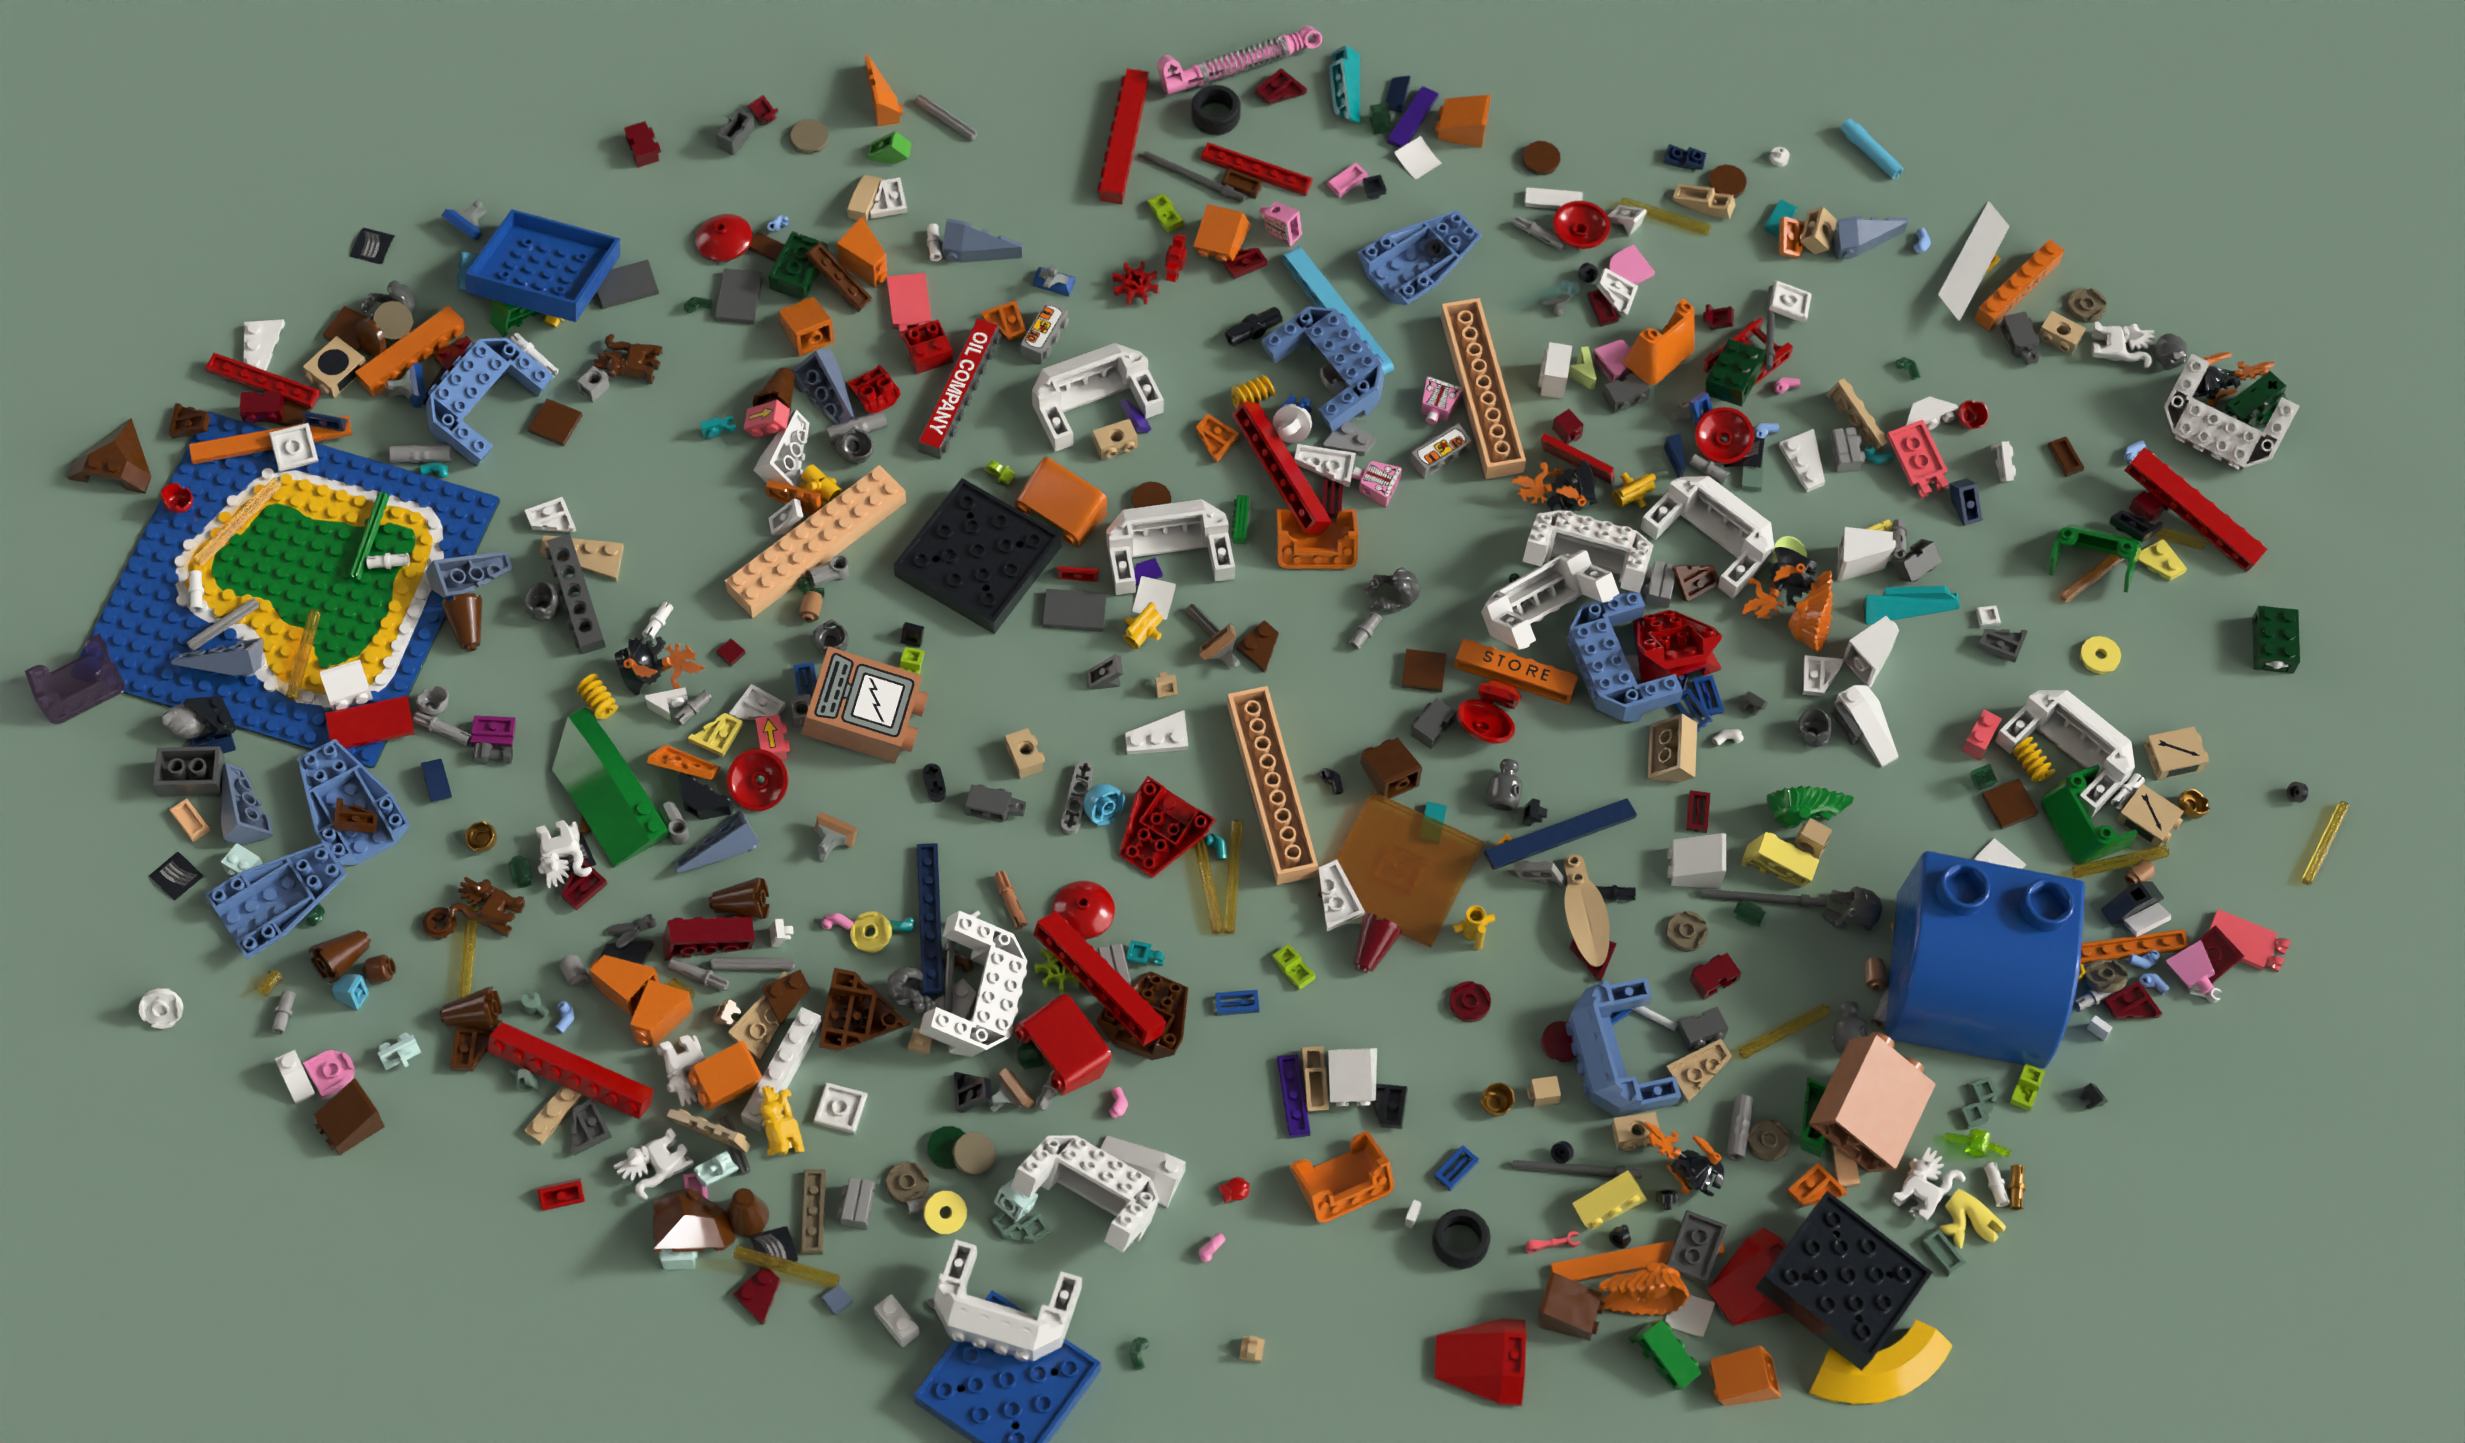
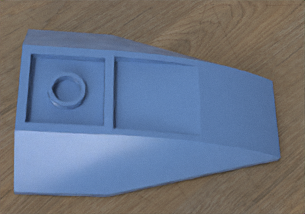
M1454 210L1387 233L1358 251L1357 254L1367 278L1392 304L1408 305L1435 288L1478 242L1482 234L1458 210ZM1431 237H1437L1444 243V252L1437 258L1430 257L1424 250L1425 242Z
M336 739L298 758L315 832L321 843L326 842L341 865H358L396 845L409 829L410 824L392 793ZM337 798L343 799V804L353 807L356 804L365 810L378 813L376 833L334 830Z
M324 842L244 870L205 895L246 959H249L283 938L347 876V873L328 844Z

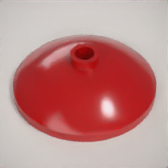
M1572 201L1564 204L1557 210L1553 220V228L1557 237L1566 245L1577 249H1591L1601 245L1607 239L1610 232V220L1605 211L1599 206L1587 201Z
M720 214L706 220L699 227L695 236V244L697 250L704 258L715 262H726L738 258L747 251L751 245L753 233L749 223L744 218L734 214Z
M1718 407L1705 413L1698 421L1695 430V442L1701 454L1710 461L1718 464H1731L1743 459L1751 450L1754 442V429L1750 420L1739 410L1730 407ZM1724 437L1727 441L1721 442L1720 438Z
M1469 699L1462 702L1457 710V718L1462 728L1469 735L1489 744L1505 743L1515 733V725L1510 716L1500 707L1488 701Z
M752 749L745 751L737 756L729 767L727 774L728 790L732 798L745 809L752 811L770 809L783 799L788 789L789 776L785 764L776 754L768 750ZM759 776L764 777L763 783L758 781Z
M1077 881L1066 885L1057 893L1053 901L1052 913L1057 911L1086 940L1098 937L1110 927L1115 915V905L1110 893L1101 885L1090 881ZM1081 902H1086L1087 905H1086V906H1081L1080 903H1081Z

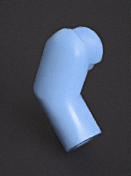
M779 215L772 222L768 223L767 228L770 231H779L781 226H788L789 219L786 216L782 217V215Z
M1921 228L1916 232L1919 241L1917 244H1914L1913 248L1917 254H1920L1922 251L1925 252L1930 246V239L1925 228Z
M1760 423L1754 430V437L1765 438L1768 433H1779V423Z
M2143 440L2126 447L2124 456L2126 462L2131 463L2137 456V452L2141 451L2144 447L2146 448Z
M2151 950L2143 957L2131 954L2128 963L2142 969H2149L2158 962L2160 954L2156 950Z
M2145 973L2139 977V982L2143 987H2155L2162 995L2170 989L2157 974Z
M562 1001L558 1004L561 1020L554 1028L561 1034L574 1021L573 1007L567 1001Z

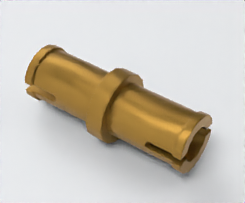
M2011 1165V1183L2008 1185V1190H2010L2009 1208L2013 1210L2023 1209V1191L2026 1190V1185L2024 1184L2025 1167L2021 1165Z

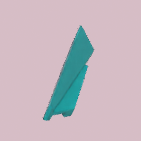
M1345 45L1332 53L1334 63L1329 65L1334 112L1358 124L1360 123V54Z
M1946 586L1885 587L1882 596L1866 595L1863 602L1865 624L1867 625L1874 624L1885 616L1893 621L1957 610L1960 607L1958 593H1950L1949 588Z

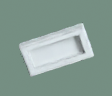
M2156 903L2124 919V925L2138 937L2170 921L2171 914L2160 903Z

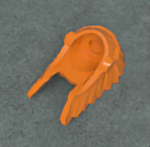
M1830 570L1822 573L1815 582L1811 583L1809 595L1803 601L1796 604V609L1788 622V628L1795 637V640L1803 642L1815 652L1822 651L1824 643L1827 642L1826 636L1830 634L1828 628L1831 626L1830 621L1832 617L1830 613L1832 612L1831 605L1833 604L1831 601L1833 595L1830 591L1833 581Z
M1655 1261L1649 1262L1645 1268L1634 1273L1615 1274L1613 1277L1602 1281L1599 1285V1291H1611L1610 1294L1602 1299L1605 1302L1604 1310L1609 1309L1611 1312L1619 1311L1621 1314L1628 1312L1630 1315L1637 1314L1642 1316L1647 1314L1650 1317L1654 1314L1659 1316L1664 1313L1670 1314L1672 1311H1678L1680 1306H1685V1302L1688 1301L1687 1298L1690 1296L1684 1282L1680 1278V1273L1664 1263H1656Z

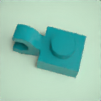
M727 416L721 420L717 417L701 422L700 427L703 438H715L723 434L722 430L730 433L737 430L736 424L728 425L734 422L733 416Z
M1131 940L1126 962L1147 966L1148 961L1155 965L1163 966L1165 957L1164 952L1151 950V944Z

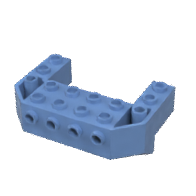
M1308 306L1261 341L1264 350L1275 363L1281 361L1304 343L1311 351L1317 347L1348 384V388L1318 408L1321 419L1334 432L1360 412H1363L1365 416L1369 415L1381 399L1384 381L1383 361L1378 354L1374 355L1371 352L1372 348L1366 340H1361L1358 330L1354 326L1350 327L1349 321L1343 313L1339 314L1333 308Z
M508 338L479 339L475 344L472 342L465 350L467 354L463 358L459 356L453 363L454 368L452 371L447 370L440 378L442 382L439 385L434 384L428 392L430 396L426 402L429 431L441 445L448 443L475 466H478L483 461L493 445L463 422V419L499 378L502 380L509 373L538 397L554 376Z
M1633 591L1616 595L1609 602L1595 601L1582 605L1570 627L1567 643L1596 709L1622 721L1638 722L1641 719L1642 713L1679 703L1683 690L1676 674L1637 685L1612 626L1643 617L1645 604L1640 593Z
M1647 977L1609 985V981L1606 980L1586 988L1566 1023L1567 1034L1573 1040V1043H1571L1574 1056L1577 1055L1579 1062L1577 1063V1070L1584 1079L1582 1087L1585 1096L1588 1095L1591 1103L1615 1117L1678 1104L1681 1098L1676 1076L1638 1084L1636 1076L1627 1077L1610 1019L1611 1013L1649 1005L1652 994Z

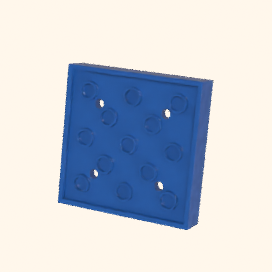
M511 209L465 273V292L577 322L619 259L620 238Z
M993 1290L985 1299L992 1303L1025 1312ZM1065 1338L1061 1348L1035 1361H1021L1015 1358V1355L1008 1353L1001 1355L992 1348H978L972 1342L965 1340L964 1342H958L954 1340L914 1394V1401L916 1405L972 1443H1049L1101 1371V1362ZM1056 1370L1058 1375L1052 1376L1050 1374L1051 1371ZM959 1387H964L965 1391L960 1393L957 1391V1389ZM1018 1424L1020 1427L1015 1430L1011 1426Z

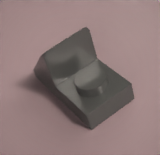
M1114 654L1087 671L1089 689L1095 690L1120 686L1119 676L1123 675L1121 656Z

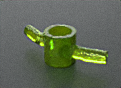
M1971 1129L1969 1136L1945 1133V1141L1966 1144V1153L1970 1156L1983 1158L1987 1156L1988 1150L2007 1158L2011 1155L2010 1149L1990 1142L1991 1134L1987 1131Z

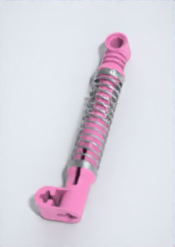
M1307 25L1298 32H1294V34L1278 35L1273 38V42L1268 38V45L1263 40L1262 46L1257 42V49L1252 44V50L1246 46V52L1241 48L1240 52L1235 50V53L1224 54V57L1219 55L1218 59L1213 57L1212 61L1208 59L1207 63L1202 61V63L1193 64L1192 68L1183 71L1178 61L1170 55H1164L1157 63L1161 84L1167 96L1195 86H1206L1209 82L1219 81L1220 78L1225 79L1226 76L1230 78L1231 74L1235 76L1237 72L1239 74L1242 71L1247 72L1248 69L1258 68L1259 65L1263 66L1264 63L1269 64L1270 61L1274 62L1275 59L1288 58L1292 53L1299 50L1317 48L1322 42V36L1312 26Z

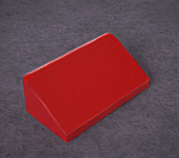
M1058 566V579L1098 582L1099 569Z
M581 1178L537 1188L542 1211L585 1202Z

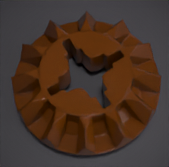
M433 908L423 918V929L429 937H434L437 940L442 937L447 938L450 933L454 932L457 926L456 916L454 915L453 918H450L448 916V908ZM442 920H444L443 923L445 927L439 926L438 928H436L437 925L435 921L441 922Z

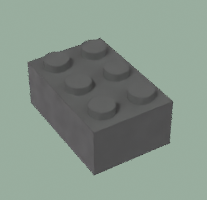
M220 746L157 748L153 785L158 796L222 795L225 757Z

